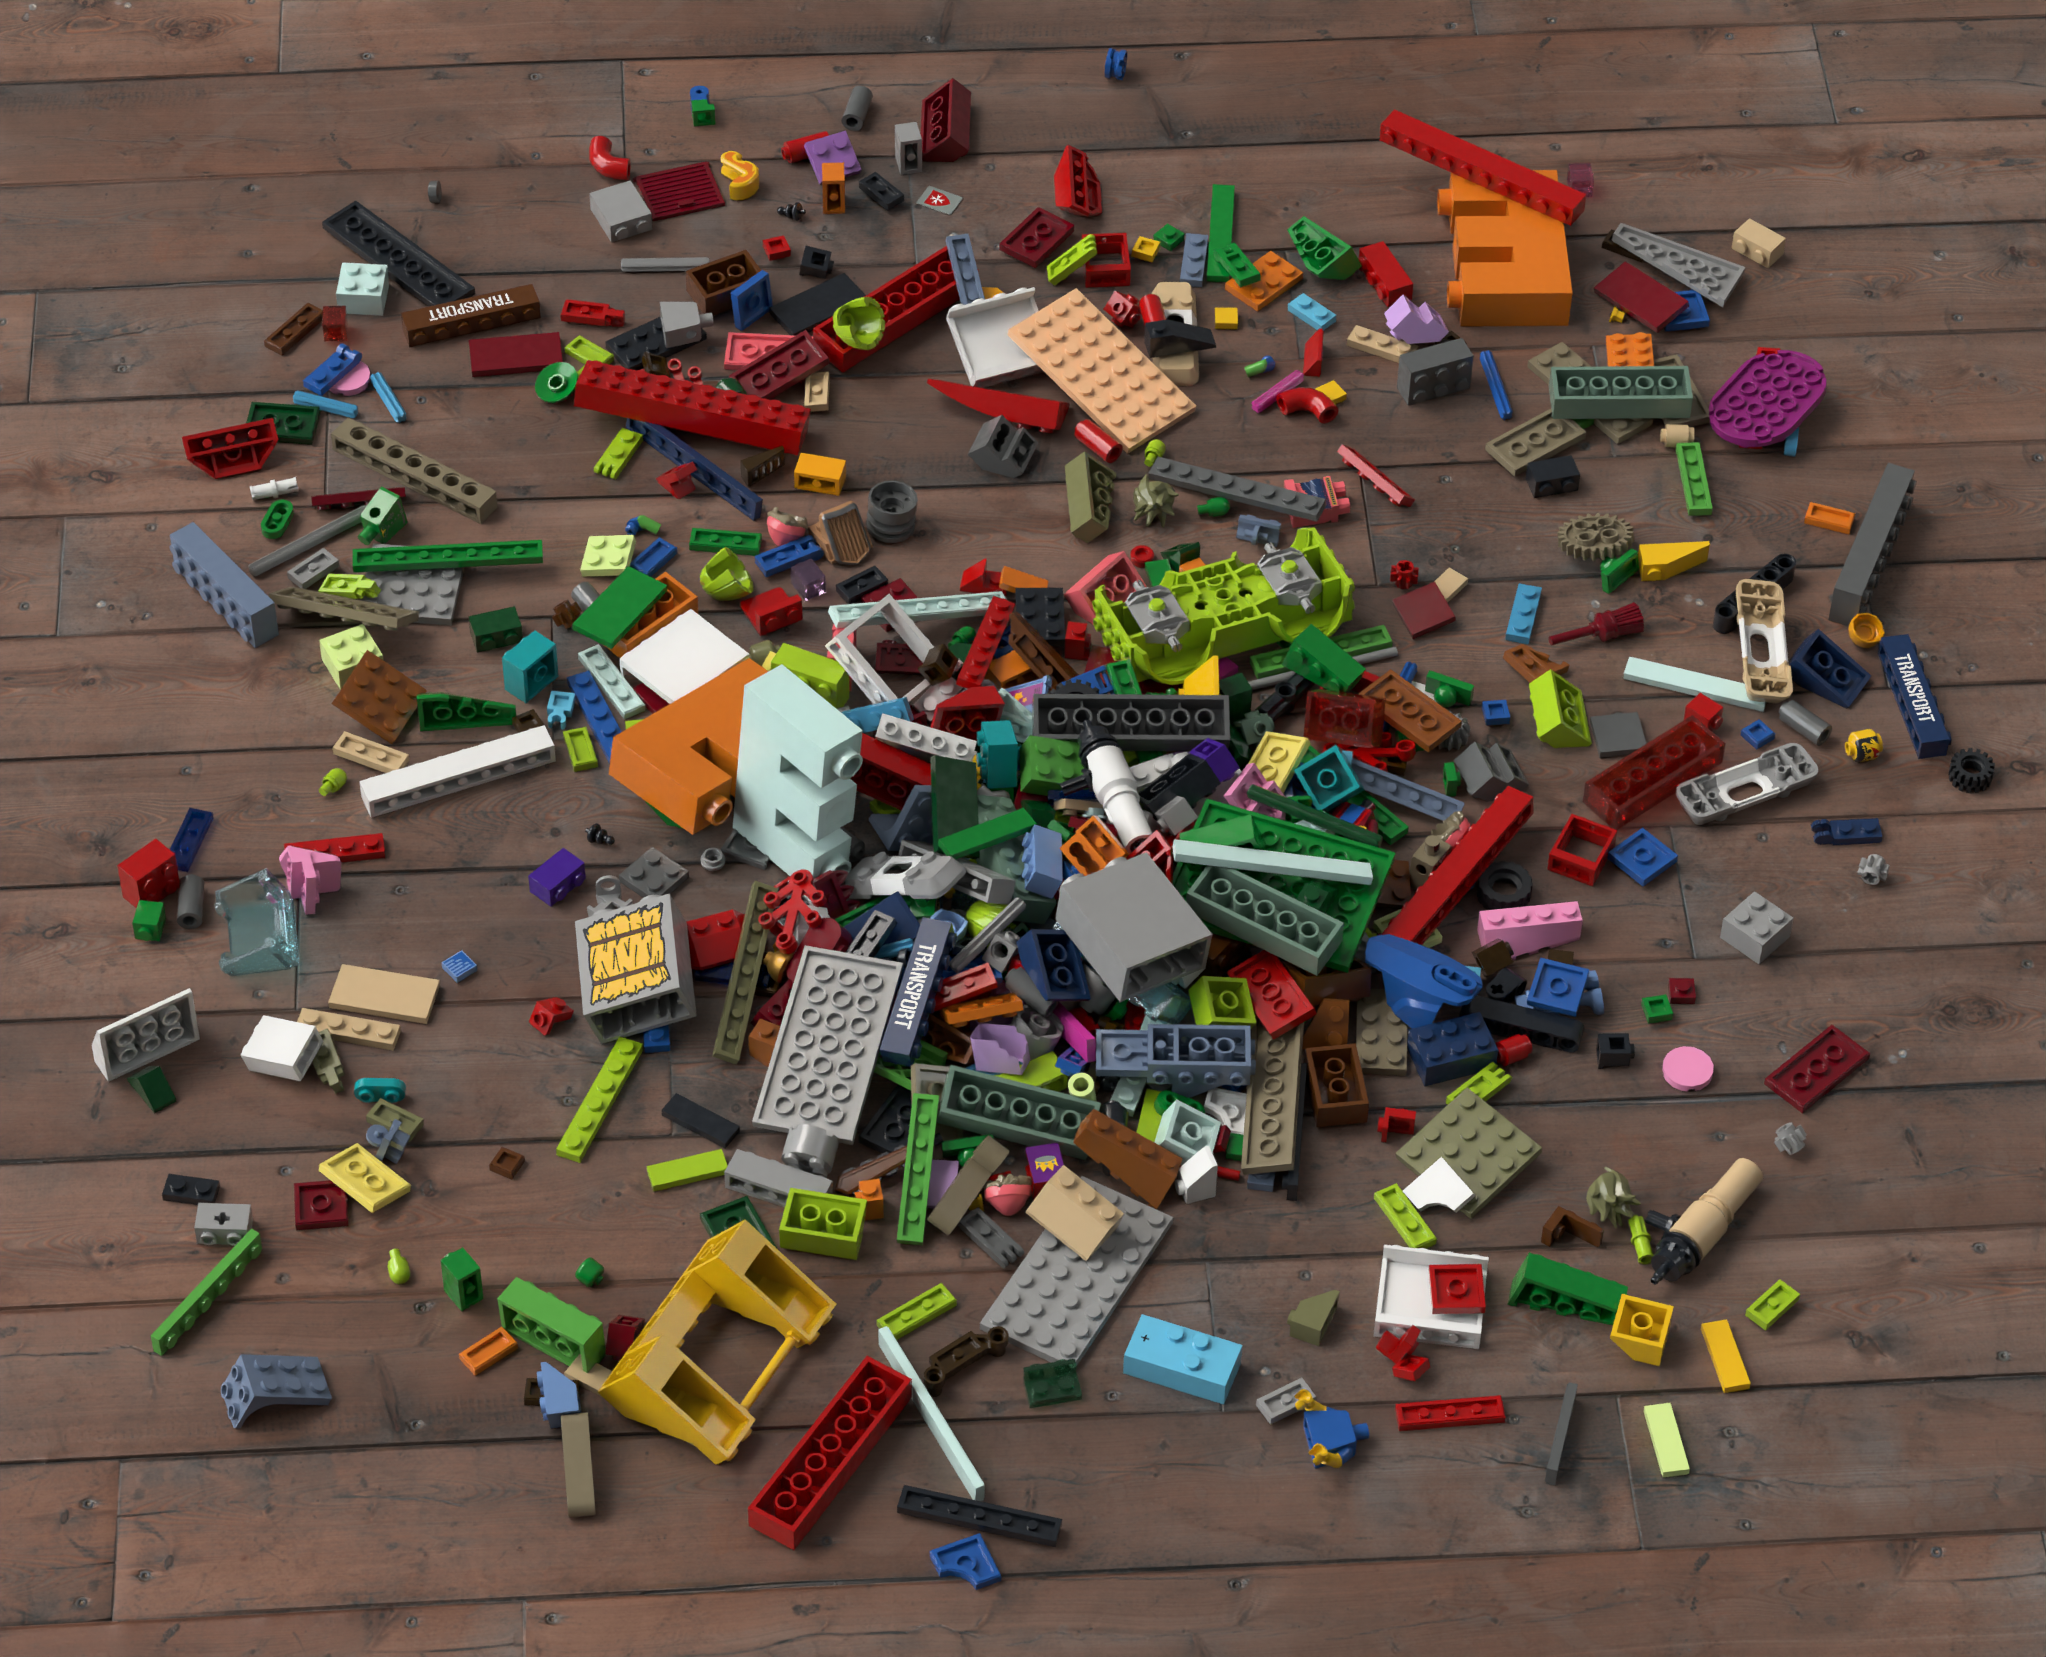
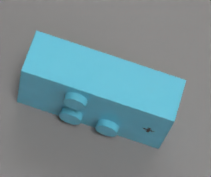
M1142 1314L1124 1354L1123 1374L1224 1404L1241 1365L1242 1345Z

